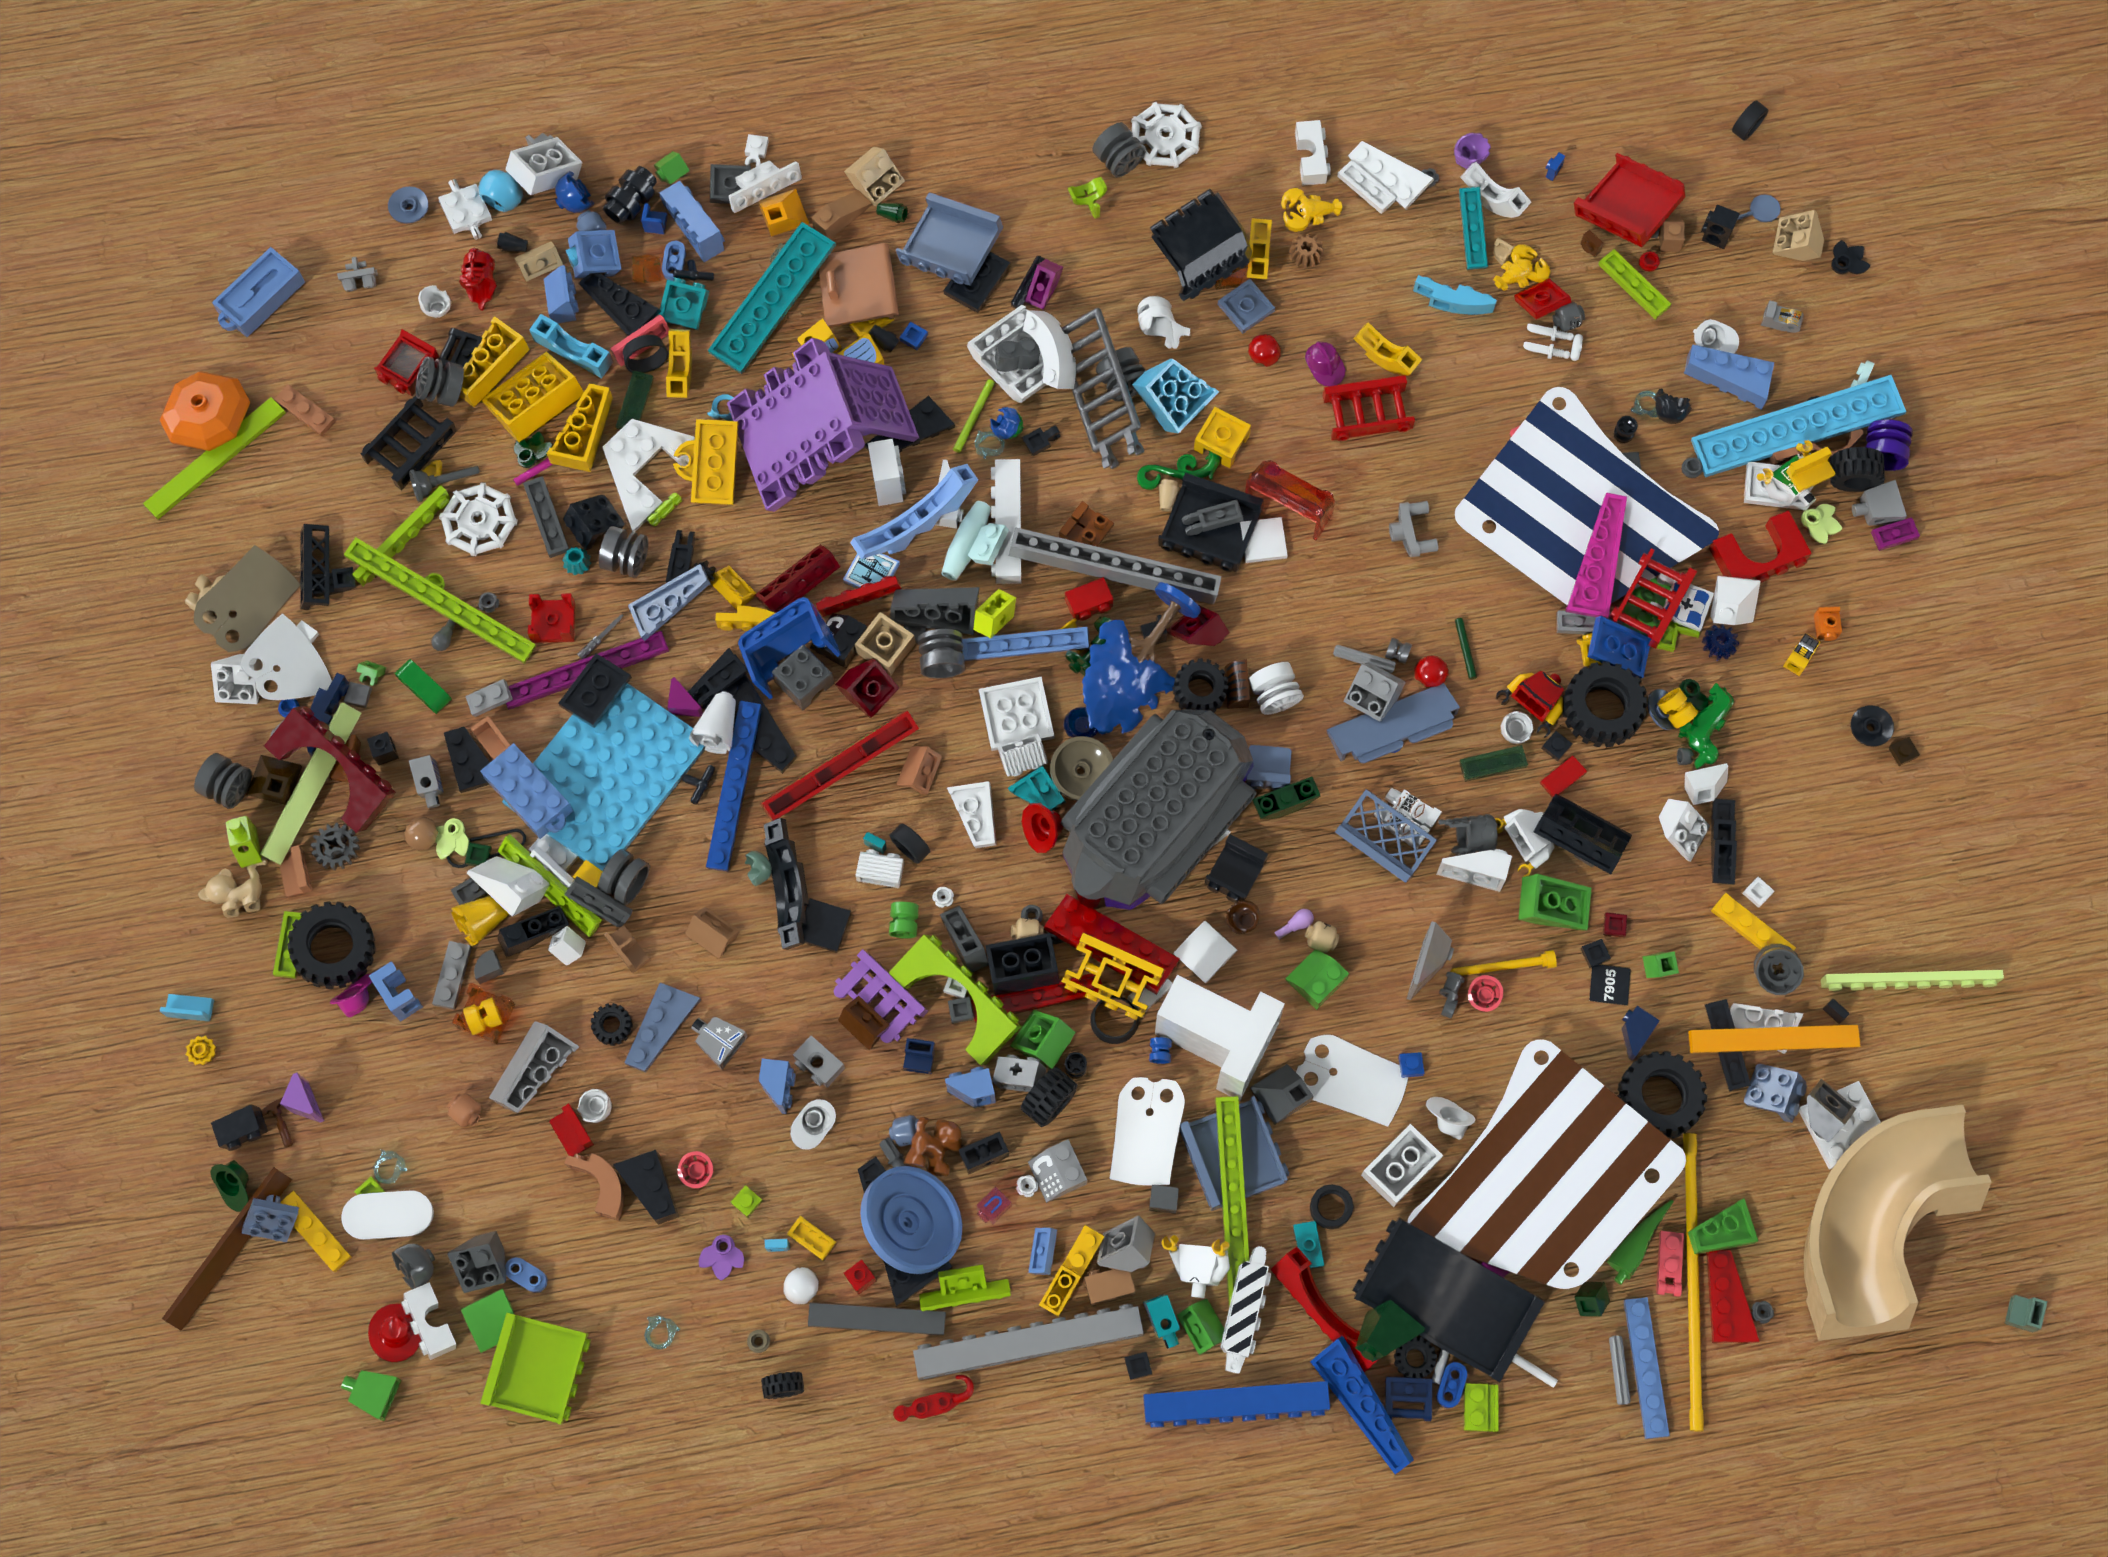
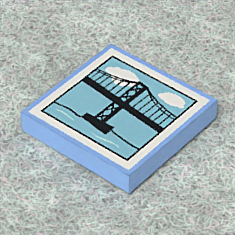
M882 553L861 559L857 554L843 582L858 589L863 584L879 582L883 577H893L900 565V561Z

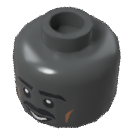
M1572 302L1555 310V315L1552 318L1554 325L1559 326L1562 331L1566 332L1580 327L1583 320H1585V314L1581 305Z

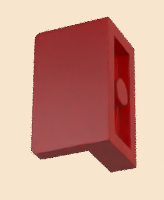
M568 1103L561 1108L563 1112L552 1118L549 1123L567 1154L574 1157L575 1154L582 1153L594 1144L574 1109Z

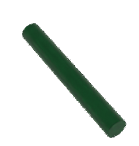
M1463 618L1455 619V624L1469 680L1477 678L1464 621Z

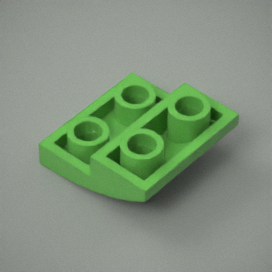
M503 1288L461 1309L481 1353L498 1344L506 1313L514 1314Z

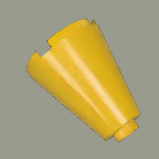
M491 896L451 908V914L460 932L463 931L465 935H468L465 937V940L471 946L478 944L510 915Z

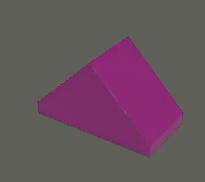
M673 677L671 679L668 700L669 712L673 715L701 717L703 711L699 704L679 681Z

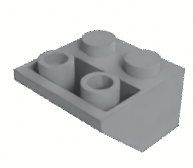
M1370 662L1363 663L1343 702L1378 721H1382L1398 700L1406 682Z

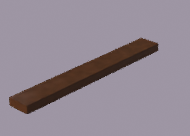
M273 1167L162 1317L164 1321L180 1331L184 1328L251 1237V1235L242 1234V1228L253 1198L266 1200L267 1196L274 1195L273 1202H275L276 1195L279 1197L282 1195L292 1181L291 1178Z

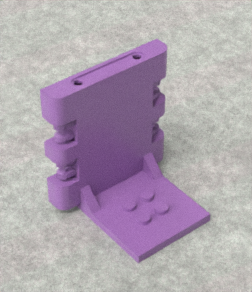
M811 338L793 352L796 360L792 365L793 370L789 367L785 370L773 367L764 374L767 382L764 385L765 392L761 389L758 391L744 389L727 402L733 421H738L739 423L738 435L766 511L775 512L796 497V490L800 485L799 482L803 485L805 483L814 484L825 476L826 468L829 466L828 461L832 464L834 462L843 463L861 450L865 445L862 436L877 434L911 442L919 438L892 367L830 353L828 346L822 340Z

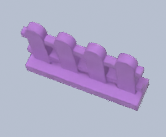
M862 949L857 955L861 960L858 963L854 961L851 964L853 969L842 980L838 978L835 981L838 985L834 988V995L838 998H845L849 995L853 1000L860 996L869 1004L880 993L884 998L874 1010L883 1019L894 1008L900 1012L889 1024V1029L880 1038L885 1043H891L894 1039L898 1042L901 1039L899 1034L909 1023L914 1025L917 1022L914 1019L917 1015L924 1017L929 1011L903 988L868 952ZM870 970L876 974L874 978L868 974ZM864 978L869 983L857 995L853 989ZM886 985L892 989L889 993L883 989ZM901 1000L907 1003L905 1008L899 1004Z

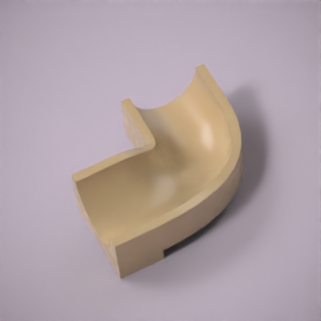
M1963 1105L1917 1110L1887 1119L1859 1137L1842 1154L1830 1171L1814 1207L1805 1241L1803 1260L1804 1278L1808 1292L1806 1302L1818 1341L1909 1329L1918 1300L1904 1261L1903 1249L1907 1236L1915 1224L1932 1211L1935 1212L1936 1216L1981 1211L1991 1185L1989 1174L1977 1176L1970 1163L1964 1137L1966 1111Z

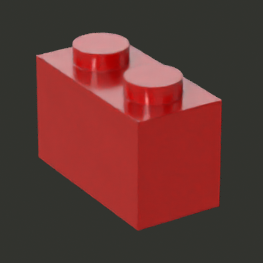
M1104 577L1065 592V602L1073 619L1076 618L1077 620L1084 621L1095 613H1105L1113 607L1114 599Z

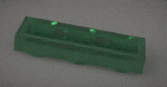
M633 370L616 423V429L621 430L631 419L641 421L654 380L653 375Z
M1522 745L1460 759L1459 761L1465 782L1527 768L1528 766Z

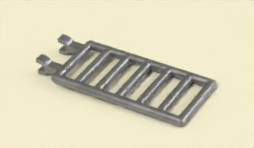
M1095 308L1062 327V330L1065 334H1068L1094 318L1097 321L1099 329L1073 343L1071 353H1075L1101 337L1105 348L1076 364V374L1107 356L1112 367L1081 385L1078 384L1075 377V385L1072 392L1092 451L1095 453L1100 451L1103 469L1108 467L1114 469L1119 466V463L1113 455L1110 445L1125 438L1129 455L1134 453L1140 455L1144 453V449L1136 435V431L1140 429L1141 424L1104 316L1100 308ZM1115 375L1118 383L1116 388L1085 404L1082 396L1083 392ZM1118 395H1122L1125 403L1124 406L1091 423L1088 412ZM1128 413L1131 425L1098 442L1094 431Z

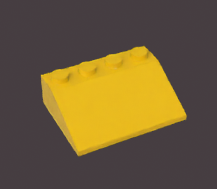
M546 351L486 395L481 401L509 434L518 442H521L539 427L544 426L554 416L560 414L569 405L576 402L583 395L584 391L575 376Z

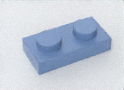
M1035 1228L1028 1273L1051 1275L1057 1236L1056 1229Z

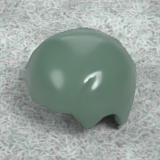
M751 851L746 854L747 860L745 864L751 865V870L747 875L752 884L758 886L770 878L772 873L771 864L768 858L761 852Z

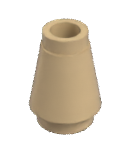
M1164 479L1159 485L1160 510L1172 511L1179 491L1177 481Z

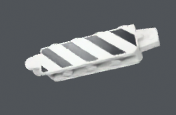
M1262 1246L1254 1248L1253 1252H1251L1250 1260L1238 1267L1220 1346L1223 1352L1226 1353L1225 1370L1228 1372L1239 1374L1245 1358L1249 1357V1353H1254L1256 1341L1252 1339L1254 1331L1259 1330L1261 1318L1258 1317L1259 1308H1264L1266 1300L1263 1290L1264 1286L1269 1285L1271 1273L1268 1272L1269 1267L1264 1266L1267 1251Z

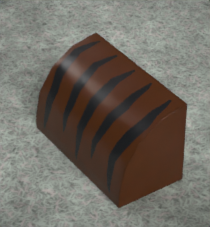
M1247 659L1230 662L1224 667L1225 677L1228 678L1227 709L1249 708L1250 692Z

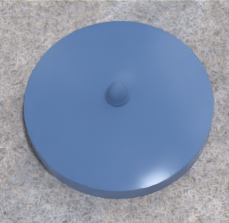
M900 1166L882 1173L866 1189L861 1202L862 1228L870 1246L887 1264L906 1273L924 1274L938 1269L954 1256L962 1237V1218L952 1193L937 1177L920 1168Z

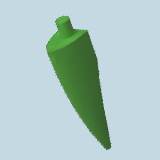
M1670 1200L1643 1220L1607 1260V1263L1619 1272L1614 1279L1618 1284L1622 1285L1626 1278L1630 1280L1641 1264L1653 1234L1673 1204V1200Z

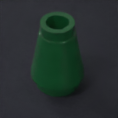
M879 203L876 213L891 221L900 223L905 222L908 208L902 203Z

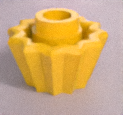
M197 1036L195 1039H190V1044L186 1046L187 1052L185 1055L188 1056V1062H193L195 1065H206L216 1055V1046L213 1044V1039H208L207 1036Z

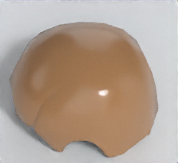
M427 817L413 819L407 824L404 836L411 848L418 851L427 850L434 845L438 831L433 820Z

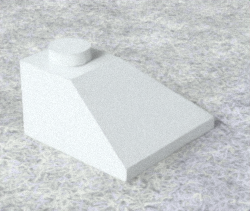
M1717 576L1710 615L1713 623L1728 625L1752 623L1754 621L1761 581Z

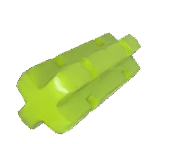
M672 493L668 497L669 500H665L654 511L655 513H651L647 517L649 524L657 526L661 522L660 519H664L675 508L674 506H678L682 502L681 496L677 493Z

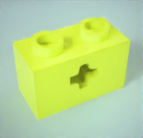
M998 589L975 610L973 630L992 638L1014 617L1016 597Z

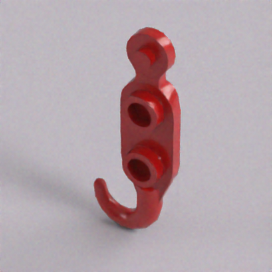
M956 1375L955 1378L957 1380L965 1381L967 1385L965 1392L960 1394L940 1392L916 1399L910 1407L897 1406L894 1409L893 1416L897 1421L904 1422L910 1416L925 1419L947 1413L972 1396L974 1384L968 1376Z

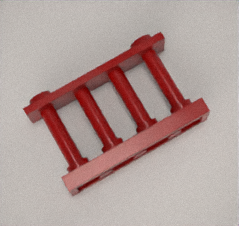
M1406 375L1324 387L1323 401L1324 403L1330 402L1332 404L1337 428H1332L1331 440L1346 441L1353 437L1393 431L1407 432L1413 429L1415 417H1406L1401 395L1406 389ZM1382 395H1393L1398 419L1386 420L1381 399ZM1361 398H1373L1378 422L1365 423ZM1351 400L1353 402L1357 425L1345 426L1341 401Z
M1651 548L1648 554L1643 553L1638 563L1641 565L1639 572L1620 607L1615 606L1609 618L1613 619L1612 621L1614 622L1620 620L1648 634V637L1651 638L1649 646L1656 649L1697 571L1689 568L1687 573H1679L1651 559L1655 551ZM1646 566L1677 581V584L1680 585L1677 592L1674 590L1670 591L1642 577ZM1638 584L1668 599L1667 601L1670 602L1668 609H1660L1632 595L1636 585ZM1627 602L1657 616V619L1661 621L1659 626L1651 627L1623 613L1622 611Z

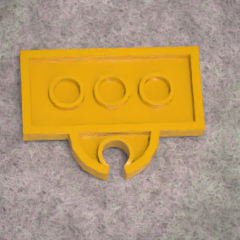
M696 419L695 440L684 442L675 451L674 457L679 458L682 455L689 457V463L686 466H680L678 463H674L673 466L680 477L692 482L691 503L734 505L738 421Z

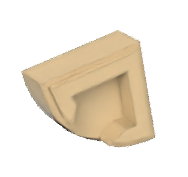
M1497 238L1495 241L1494 256L1503 265L1511 256L1514 247L1500 238Z

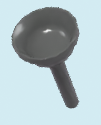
M478 466L436 477L434 475L428 476L423 471H409L413 491L418 502H422L424 498L428 497L432 492V488L437 487L438 484L480 473Z

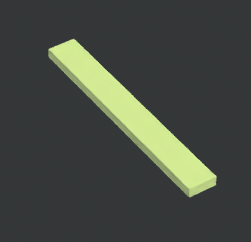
M341 703L329 724V730L334 735L341 737L346 743L361 712L345 703ZM316 748L260 855L281 865L336 762V759L331 754Z

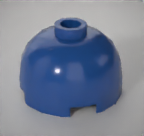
M569 171L558 180L555 186L557 196L555 201L561 209L566 208L569 212L581 213L593 206L594 202L592 200L589 201L588 197L591 194L580 179L576 181L572 177L574 173Z

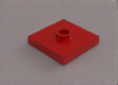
M1550 278L1514 295L1515 301L1536 320L1564 305L1572 303L1571 297Z

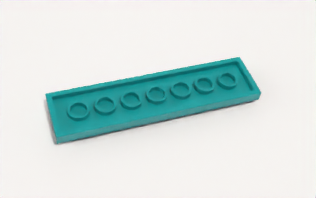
M801 222L708 349L709 354L743 374L835 248V242Z

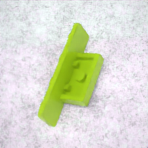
M982 1264L938 1272L941 1290L919 1294L921 1311L968 1303H978L991 1299H1001L1011 1296L1008 1279L986 1282Z

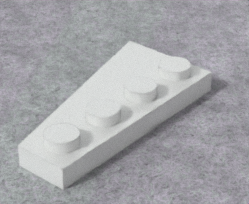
M1363 141L1348 155L1351 160L1396 197L1395 201L1405 210L1434 181L1432 177Z

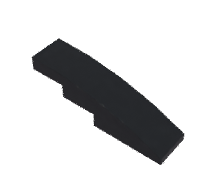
M1715 799L1712 801V883L1735 885L1737 841H1735V800Z

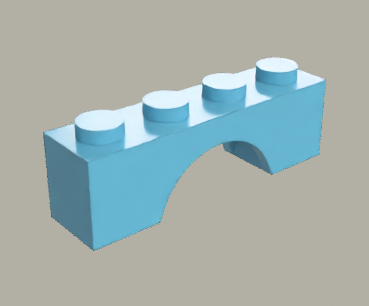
M542 314L539 315L529 329L533 341L601 379L613 363L609 351L593 342L586 344L578 341L564 331L557 322Z

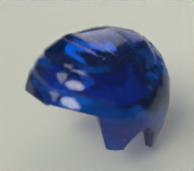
M1086 707L1072 709L1065 715L1063 726L1070 738L1080 736L1093 738L1097 734L1098 730L1096 728H1089Z

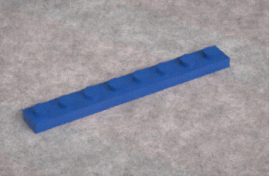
M745 701L739 702L732 737V747L729 751L706 864L708 869L729 872L762 709L761 704Z

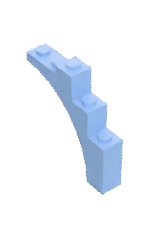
M968 464L951 468L942 481L922 500L881 527L854 537L850 542L861 559L884 552L893 554L905 550L915 535L930 531L941 515L958 510L978 482L977 477Z

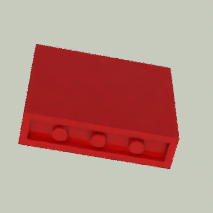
M1616 153V164L1585 199L1578 197L1575 200V216L1639 247H1643L1685 198V187L1678 179L1670 178L1660 171H1655L1645 164L1632 160L1628 156Z

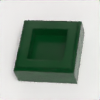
M469 842L464 863L476 867L488 861L492 847Z

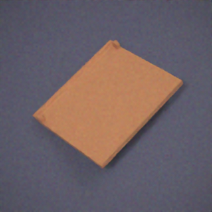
M881 243L829 254L818 270L825 322L829 328L883 317H889L892 320L894 315L899 316L888 244Z

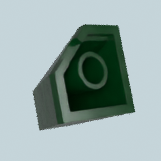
M1389 1300L1366 1313L1355 1348L1361 1352L1364 1358L1374 1362L1423 1333L1425 1328L1392 1300Z

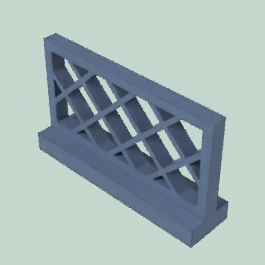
M1365 789L1347 817L1335 831V833L1405 883L1411 879L1416 869L1438 840L1368 789ZM1367 796L1374 800L1376 810L1364 811L1363 801ZM1388 810L1391 812L1393 822L1382 824L1380 811ZM1376 812L1378 825L1367 827L1365 814ZM1361 815L1363 827L1354 828L1348 822L1353 816ZM1397 824H1408L1411 835L1399 837ZM1394 825L1396 837L1384 839L1382 827ZM1379 827L1381 840L1372 841L1368 837L1367 829ZM1414 829L1420 834H1414ZM1424 836L1430 840V843L1424 849H1417L1415 837ZM1412 837L1414 850L1402 852L1400 839ZM1397 840L1399 853L1390 854L1386 851L1385 842ZM1423 851L1420 857H1418V852ZM1415 853L1416 862L1412 868L1404 864L1403 854Z

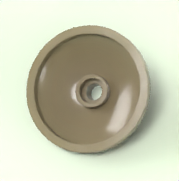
M1084 736L1068 739L1056 749L1050 763L1052 781L1063 795L1073 800H1079L1113 761V757L1107 747L1096 739ZM1077 768H1083L1084 774H1078Z

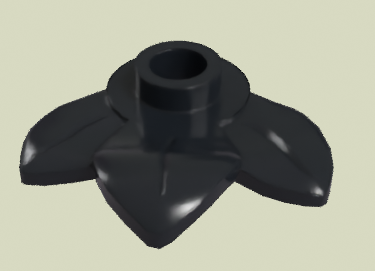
M1843 240L1834 246V258L1831 262V267L1836 273L1846 274L1850 272L1857 275L1866 272L1870 268V264L1862 260L1864 255L1863 246L1848 248Z

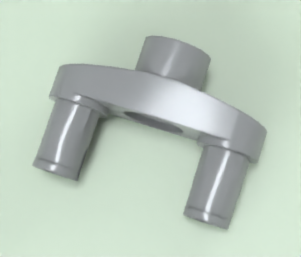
M1428 501L1410 504L1409 502L1399 503V522L1389 524L1391 541H1402L1411 558L1418 557L1423 553L1438 551L1436 538L1424 541L1416 540L1411 516L1429 513Z

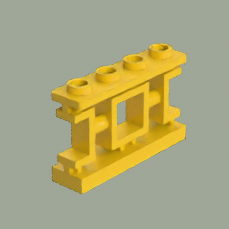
M1083 933L1076 950L1086 955L1077 974L1066 970L1065 976L1061 981L1066 984L1064 988L1077 993V990H1081L1086 993L1084 997L1095 1002L1101 999L1106 1002V1007L1114 1011L1121 1008L1126 1011V1016L1137 1020L1138 1017L1144 1018L1148 1006L1138 1001L1147 982L1158 986L1165 970ZM1086 945L1113 956V960L1104 957L1100 967L1089 963L1093 952L1085 949ZM1126 963L1153 974V979L1144 975L1140 985L1129 981L1133 970L1126 967ZM1107 964L1126 972L1118 992L1098 984ZM1084 971L1096 975L1092 986L1099 989L1098 993L1070 981L1071 978L1074 977L1081 980ZM1124 989H1128L1136 993L1132 1004L1140 1008L1138 1011L1112 1000L1111 996L1114 995L1121 998Z

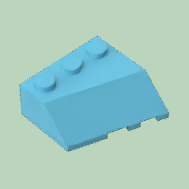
M1169 359L1145 371L1132 384L1163 429L1167 432L1178 434L1219 393L1217 389L1212 388L1204 380L1193 375L1190 370L1174 359Z

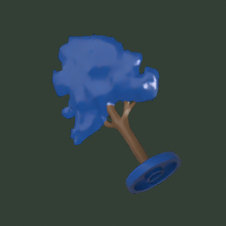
M1160 582L1155 587L1157 596L1169 607L1148 637L1144 640L1134 639L1129 636L1124 621L1120 619L1103 623L1099 628V638L1106 639V643L1090 646L1091 658L1089 662L1091 666L1086 669L1082 680L1084 704H1086L1089 728H1096L1102 735L1111 733L1118 724H1121L1122 734L1132 731L1143 718L1138 709L1140 705L1145 706L1148 704L1151 710L1156 709L1158 697L1154 694L1165 691V694L1173 691L1175 678L1171 677L1159 664L1154 662L1155 644L1177 611L1187 617L1196 618L1200 614L1201 608L1185 593L1167 583ZM1143 646L1144 648L1140 655L1134 657L1132 649Z

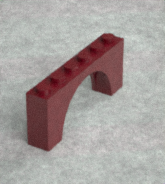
M305 706L293 708L265 743L264 747L278 760L290 758L293 753L302 747H316L331 754L343 767L349 782V802L341 819L356 833L367 830L396 792L391 788L392 786L388 781L381 779L376 774V770L372 766L365 764L360 759L361 757L357 752L350 750L341 737L334 735L326 723L319 721L310 708Z

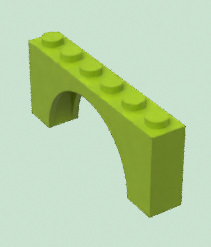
M924 934L890 970L889 974L903 988L908 989L918 981L934 975H944L961 983L972 996L977 1011L976 1031L972 1041L965 1050L980 1065H986L1022 1027L1018 1023L1019 1019L1011 1011L1007 1013L1002 1008L1004 1005L1002 1001L996 996L991 997L986 992L988 988L981 981L976 982L971 977L973 973L966 966L963 965L961 967L956 962L958 958L951 951H945L941 947L942 942L936 936Z

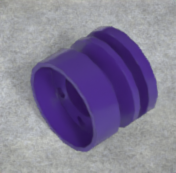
M1883 419L1872 422L1867 429V445L1865 447L1879 450L1884 454L1885 471H1896L1907 467L1910 458L1909 446L1912 442V427L1897 420Z

